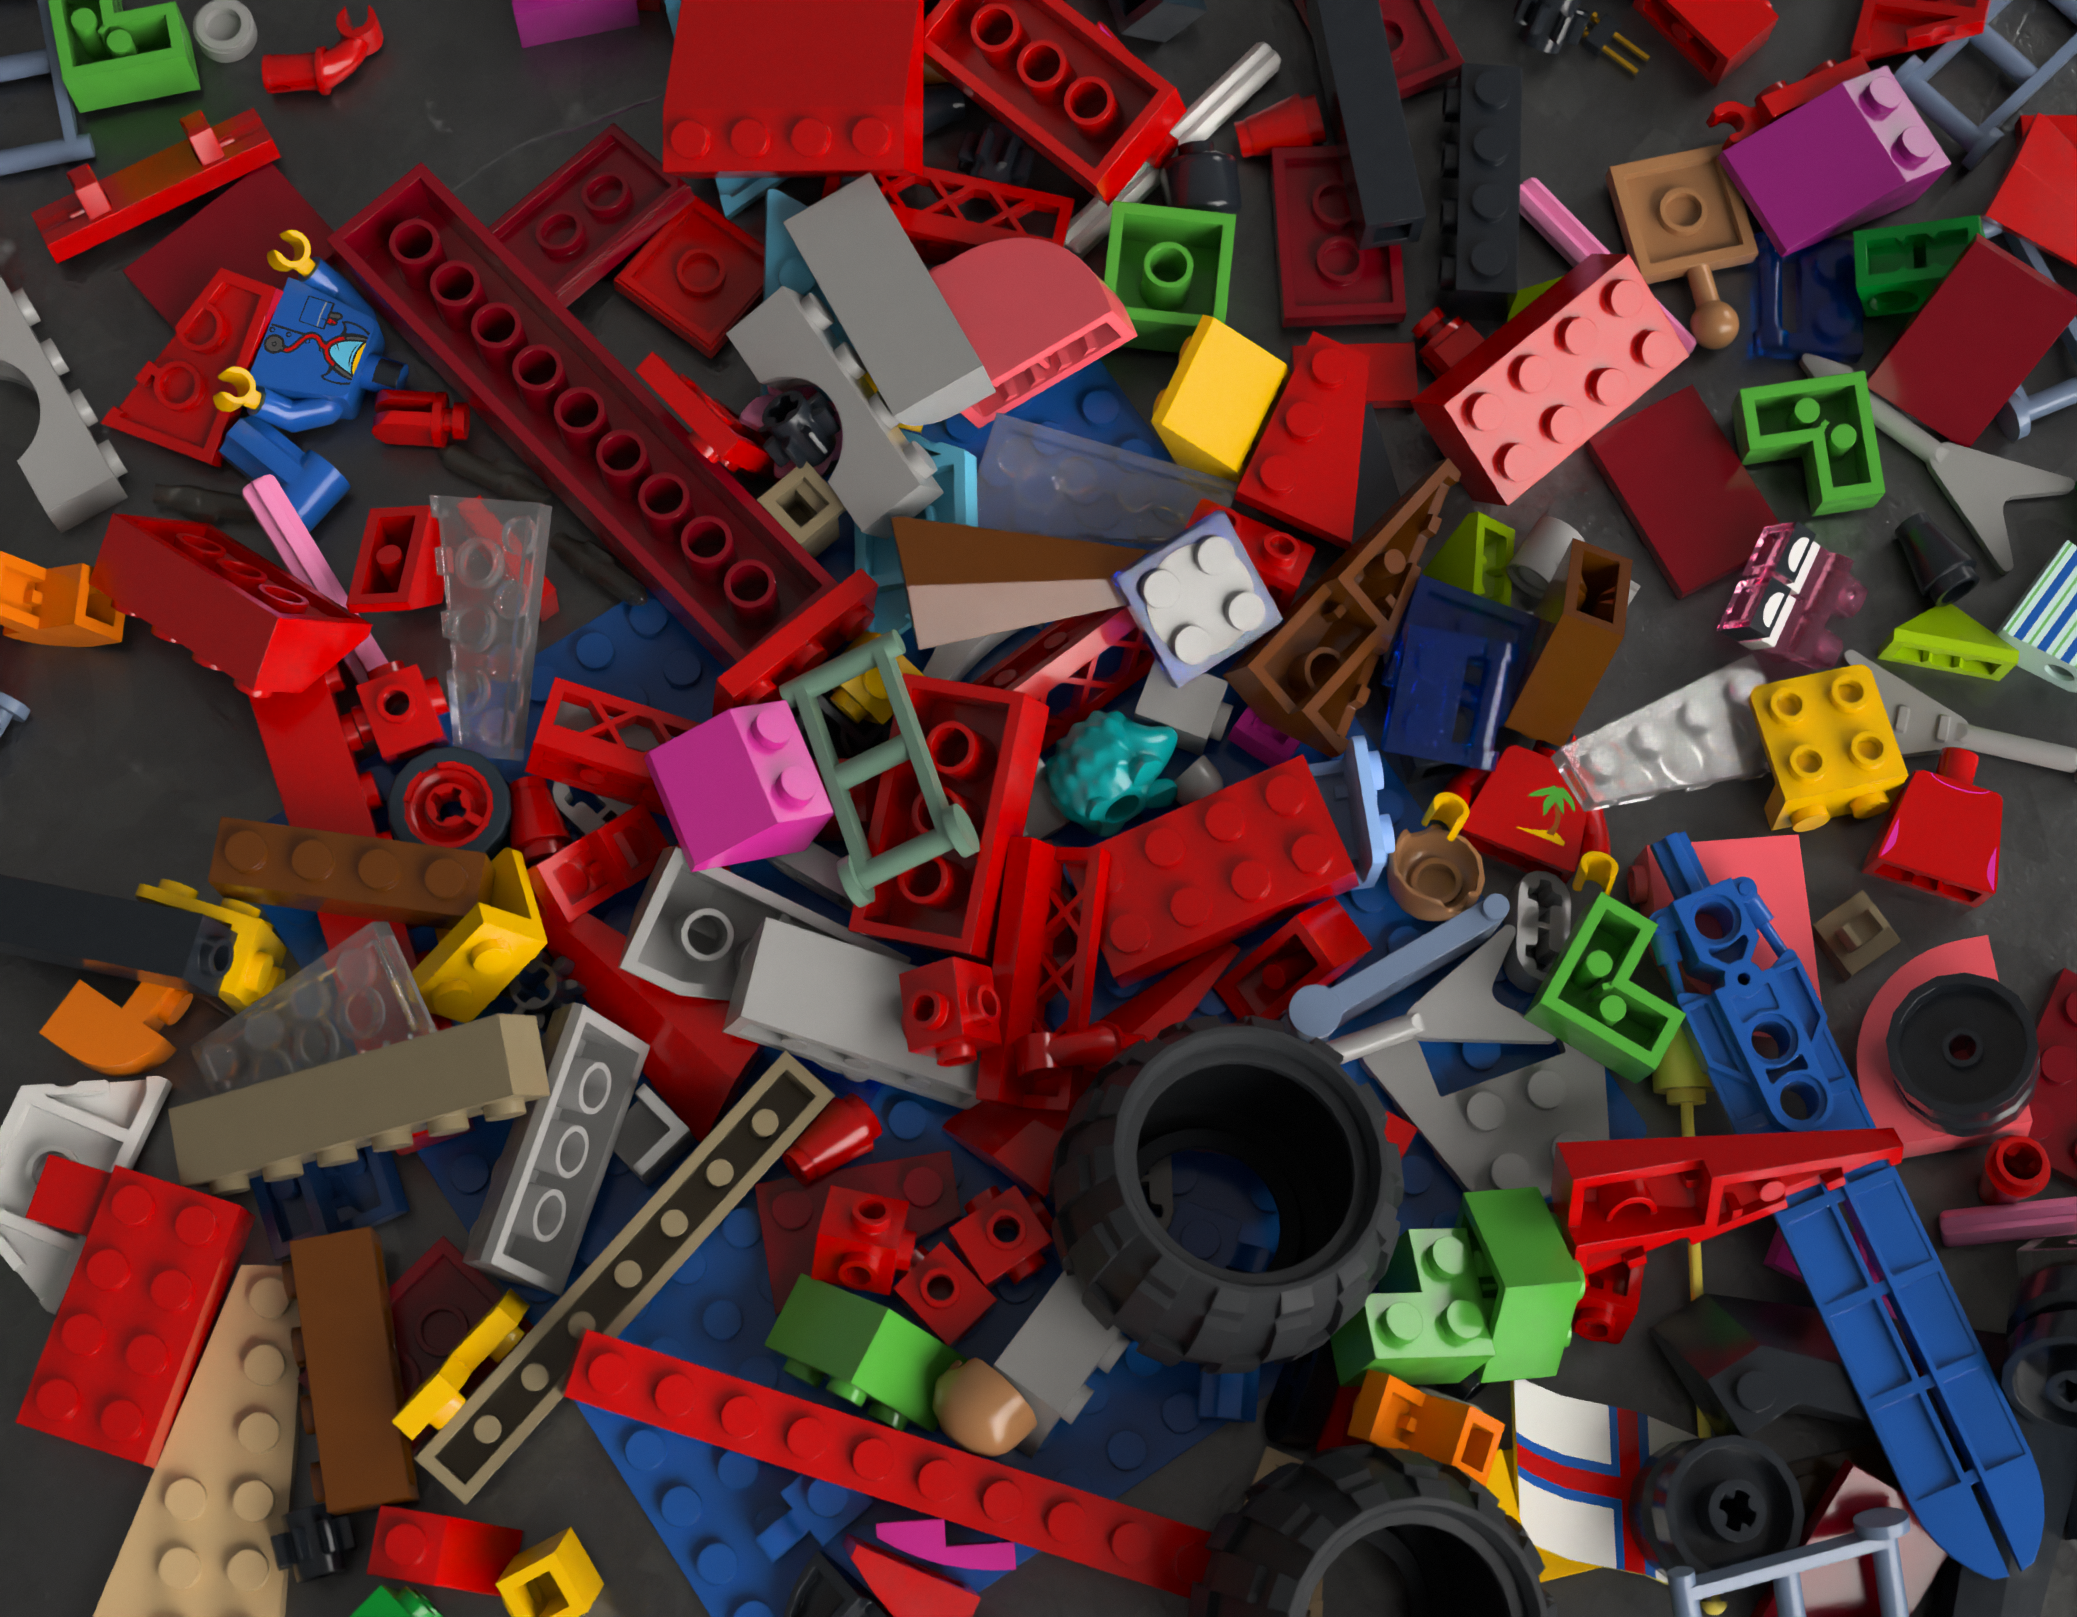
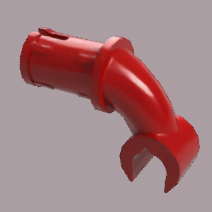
M368 5V19L366 23L353 30L354 26L346 7H344L336 18V26L341 39L334 47L328 50L325 46H318L315 52L303 54H264L261 62L263 85L266 88L267 94L319 90L321 95H330L332 87L351 75L363 62L365 56L375 53L382 46L384 35L375 11Z
M1106 1020L1095 1021L1084 1030L1060 1035L1052 1032L1024 1035L1013 1042L1018 1078L1031 1073L1034 1075V1081L1054 1078L1064 1072L1063 1066H1085L1087 1070L1098 1073L1105 1064L1127 1046L1141 1039H1144L1147 1043L1152 1039L1144 1034L1124 1032L1116 1024Z

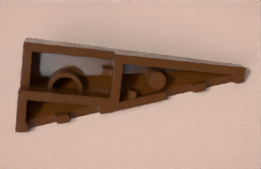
M1449 458L1434 463L1222 675L1263 723L1331 758L1341 756L1349 743V740L1345 737L1357 709L1365 706L1371 692L1367 685L1378 658L1388 651L1422 568L1417 565L1429 538L1436 535L1442 519L1438 515L1449 488L1456 484L1461 476V472Z
M898 515L890 517L914 642L918 650L1143 602L1140 593L1142 579L1152 570L1157 561L1167 553L1166 551L1128 548L1107 543L1034 533L974 527L953 522L945 523L915 519L909 516Z

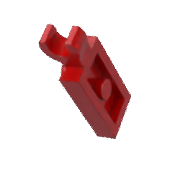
M1861 55L1839 64L1834 59L1828 60L1813 68L1800 81L1790 85L1786 81H1779L1768 86L1755 97L1754 102L1756 105L1754 107H1747L1735 101L1720 103L1714 108L1706 124L1711 128L1720 123H1727L1735 128L1736 133L1731 134L1722 146L1724 151L1840 83L1868 73L1871 70Z

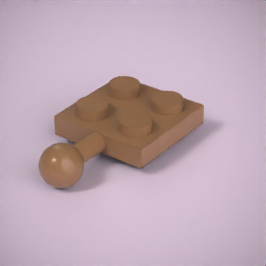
M1724 143L1610 166L1605 179L1626 251L1646 284L1687 276L1696 305V310L1690 319L1691 334L1696 338V342L1706 349L1716 350L1726 347L1737 336L1739 319L1737 313L1729 304L1720 301L1711 271L1752 263L1759 252L1742 196L1718 159V156L1723 152L1722 146Z

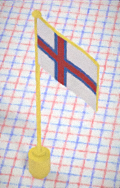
M1680 1026L1659 1066L1652 1073L1653 1092L1666 1094L1667 1105L1680 1106L1682 1137L1695 1136L1693 1105L1705 1104L1706 1093L1714 1092V1088L1708 1076L1702 1073ZM1688 1242L1691 1301L1704 1294L1701 1242L1694 1245ZM1525 1379L1510 1380L1515 1501L1522 1526L1525 1528L1534 1546L1565 1560L1644 1575L1668 1585V1579L1647 1563L1633 1540L1628 1515V1504L1632 1482L1649 1456L1671 1442L1712 1437L1711 1427L1697 1404L1698 1437L1637 1411L1561 1396ZM1720 1594L1703 1598L1702 1600L1707 1602H1700L1702 1609L1710 1615H1719L1727 1607V1601H1721Z

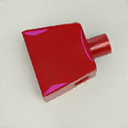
M1945 747L1941 749L1936 773L1926 770L1913 771L1906 778L1895 800L1888 809L1865 858L1861 873L1974 908L1979 907L1996 893L1998 884L2003 799L1997 792L1973 785L1979 756L1966 749Z

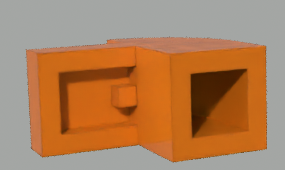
M0 550V625L4 626V636L40 645L93 647L120 643L123 637L125 614L113 609L110 605L112 599L89 584L94 567L78 563L46 569Z
M79 979L39 1033L78 1062L99 1074L110 1077L142 1075L165 1063L177 1051L169 1041L158 1033L165 1024L172 1026L183 1016L192 1001L193 994L190 991L141 982L121 1008Z
M1368 1369L1361 1392L1356 1397L1353 1405L1352 1420L1347 1435L1363 1444L1371 1446L1401 1448L1422 1453L1428 1458L1458 1467L1486 1487L1505 1424L1471 1405L1427 1395L1390 1374Z

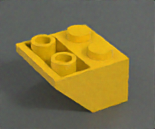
M1202 315L1193 336H1189L1184 341L1179 354V364L1167 389H1163L1155 400L1151 423L1187 482L1235 495L1292 374L1286 363L1216 318Z

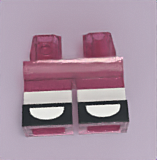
M1798 521L1764 527L1742 574V577L1747 580L1739 581L1717 631L1775 664L1798 662L1816 670L1832 668L1836 664L1844 645L1842 644L1843 639L1824 628L1831 613L1840 619L1853 618L1860 611L1868 594V589L1849 574L1854 560L1842 554L1830 553L1814 542L1816 534Z

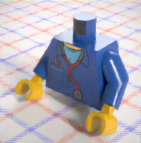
M287 230L280 233L279 236L293 246L295 251L294 259L289 261L278 251L271 250L267 253L268 263L273 269L287 272L295 269L299 273L298 280L288 277L283 289L284 293L275 309L251 372L249 373L242 367H231L218 375L220 380L230 382L236 387L238 397L230 393L219 392L213 396V401L218 409L225 412L235 411L243 405L247 407L249 415L288 432L296 433L334 424L339 418L355 419L360 413L368 391L378 393L383 389L404 390L408 379L409 366L406 363L382 356L386 341L376 320V312L350 281L320 257L309 258L311 246L308 239L302 233L296 230Z

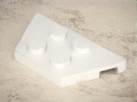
M147 1076L146 1080L108 1082L107 1080L79 1081L75 1085L56 1086L50 1083L23 1085L20 1087L0 1128V1254L32 1289L46 1311L54 1315L58 1314L87 1239L86 1237L36 1223L25 1218L48 1155L51 1154L110 1173L113 1172L115 1165L132 1170L173 1085L168 1079L161 1076Z

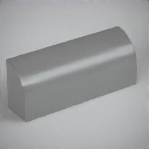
M870 172L783 221L897 421L912 426L936 423L964 411L996 392L978 355Z
M766 917L761 922L742 961L722 1032L777 1050H786L790 1054L965 1110H969L982 1102L975 1099L981 1051L976 1052V1061L954 1067L937 1065L936 1058L908 1052L907 1039L901 1026L903 1006L899 974L918 968L917 966Z

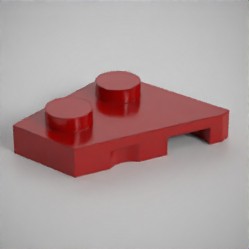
M1864 0L1851 47V58L1861 55L1865 62L1982 34L1992 0Z

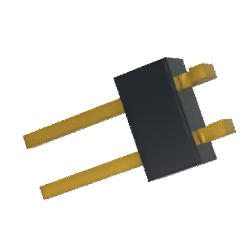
M1594 11L1590 21L1596 26L1590 33L1586 31L1587 27H1585L1582 34L1585 38L1582 47L1596 57L1603 51L1636 75L1639 69L1611 50L1607 45L1614 38L1647 62L1650 56L1618 33L1622 24L1607 13L1600 20L1597 18L1598 14Z

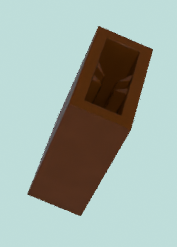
M1572 539L1515 649L1504 720L1505 727L1519 731L1528 738L1543 740L1564 748L1624 637L1632 559L1581 540Z

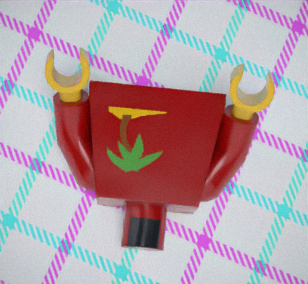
M1571 733L1564 748L1543 740H1536L1532 751L1516 744H1509L1502 756H1482L1449 780L1443 792L1434 797L1421 820V824L1425 827L1433 819L1444 822L1450 829V833L1446 837L1448 841L1452 842L1457 835L1463 836L1484 857L1527 874L1534 871H1547L1556 875L1565 885L1575 873L1578 865L1579 867L1572 884L1573 890L1578 892L1582 891L1585 880H1591L1600 884L1603 888V893L1609 896L1619 870L1617 862L1611 857V840L1602 801L1595 794L1591 793L1593 776L1588 772L1568 765L1577 742V737L1573 733Z

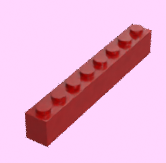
M338 663L302 693L272 692L270 698H258L248 695L289 826L395 840L391 829L380 832L373 810L384 807L372 770L361 773L354 751L365 748L352 712L342 715L336 697L337 692L346 690ZM317 912L361 1053L455 1026L453 1019L404 1004L400 984L430 953L429 949L422 952L418 951L412 929L421 926ZM472 1117L468 1118L470 1129L460 1133L438 1137H429L428 1130L413 1133L414 1144L395 1151L400 1156L475 1131Z

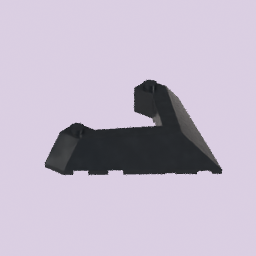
M1704 1293L1649 1328L1716 1436L1738 1435L1746 1438L1786 1411L1796 1414H1807L1839 1422L1838 1424L1874 1433L1816 1308ZM1891 1318L1918 1376H1924L1898 1319ZM1973 1329L2031 1450L2040 1474L2044 1494L2045 1516L2042 1540L2035 1562L2020 1572L1976 1483L1970 1485L2010 1577L1990 1579L1971 1571L1948 1555L1937 1572L1931 1612H1926L1925 1617H2040L2077 1481V1435L2055 1432L2031 1422L2010 1405L2001 1386L2006 1334ZM1929 1388L1925 1391L1963 1471L1966 1472L1969 1469Z

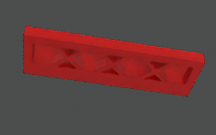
M923 166V176L873 177L885 199L889 201V206L924 263L933 265L945 264L972 248L1009 238H1033L1045 240L1063 248L1065 246L1074 209L1075 199L927 166ZM827 177L821 200L839 190L842 177ZM913 184L929 187L939 201L923 210L906 207L897 193ZM973 197L989 200L998 212V215L983 223L966 220L957 206ZM1033 210L1058 215L1052 239L1027 234L1017 219Z
M1143 602L1056 620L970 684L1024 692L1046 704L1048 692L1060 683L1075 684L1070 706L1058 715L1048 714L1041 753L1055 743L1056 740L1067 734L1073 724L1086 720L1093 711H1098L1148 674L1156 655L1168 659L1173 655L1172 649L1164 645L1160 640H1143L1147 620ZM1111 645L1125 647L1119 670L1108 678L1093 676L1100 653Z
M555 677L525 772L628 805L636 806L644 802L649 811L668 817L644 760L646 754L654 748L645 752L628 748L618 731L633 724L648 728L660 746L672 739L671 736L677 737L701 723ZM561 701L588 709L597 725L578 732L554 724Z
M1010 836L992 966L994 990L1001 1004L999 1027L1002 1044L981 1051L975 1099L1010 1109L1070 1113L1076 1101L1080 1098L1084 1066H1063L1064 1072L1060 1075L1058 1096L1034 1095L1036 1081H1034L1033 1073L1018 1078L1013 1042L1024 1035L1052 1032L1044 1021L1046 1003L1060 990L1070 1002L1068 1019L1053 1033L1060 1035L1084 1030L1089 1026L1110 851L1103 848L1056 847L1033 837ZM1064 863L1087 864L1084 889L1068 902L1060 891ZM1070 925L1078 936L1076 954L1060 967L1052 956L1054 939Z

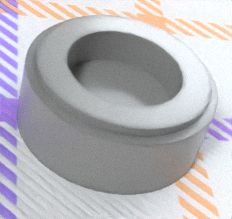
M212 0L198 10L193 21V33L201 51L214 61L231 63L241 60L253 50L256 44L258 32L252 14L244 4L237 0Z

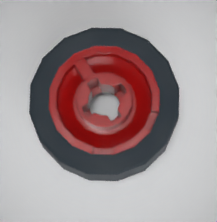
M457 746L433 748L411 759L396 775L387 798L388 823L397 841L483 852L487 854L490 861L508 845L510 839L511 793L499 769L480 753ZM452 801L459 802L465 813L463 817L454 815L446 817L443 822L440 818V811L444 804Z

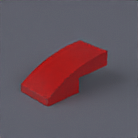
M641 802L573 841L526 871L528 872L532 888L555 927L559 928L570 923L617 892L631 887L650 875L663 848L670 846L644 802Z

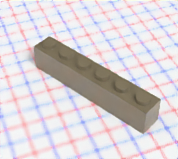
M496 1014L170 1108L168 1112L180 1185L183 1187H209L210 1196L220 1197L250 1190L249 1179L263 1175L264 1182H276L304 1175L303 1164L317 1160L318 1167H331L358 1160L357 1149L372 1145L373 1152L405 1148L414 1144L413 1133L428 1130L429 1137L460 1133L470 1129L468 1118L484 1114L485 1121H498L526 1114L525 1102L551 1095L536 1016Z

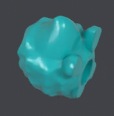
M1093 711L1086 721L1073 724L1066 738L1056 740L1055 754L1046 762L1045 782L1050 789L1051 804L1066 819L1082 825L1090 834L1095 835L1097 833L1099 836L1104 837L1115 835L1121 830L1125 822L1139 814L1146 806L1149 808H1160L1170 805L1178 794L1177 785L1173 780L1167 778L1156 780V778L1169 762L1177 745L1178 737L1175 729L1169 726L1150 727L1133 722L1132 719L1125 717L1119 711L1109 713Z

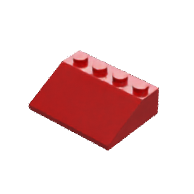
M681 0L663 105V172L686 179L862 177L869 172L872 177L923 176L924 0Z

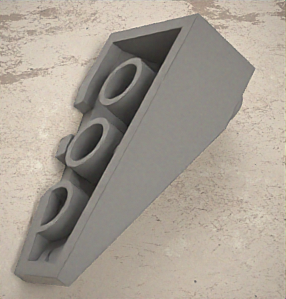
M674 846L663 848L636 905L618 968L676 995L730 1001L746 951L756 930L766 917L908 964L911 958L864 935L848 931L847 927L721 867L691 872L682 849Z

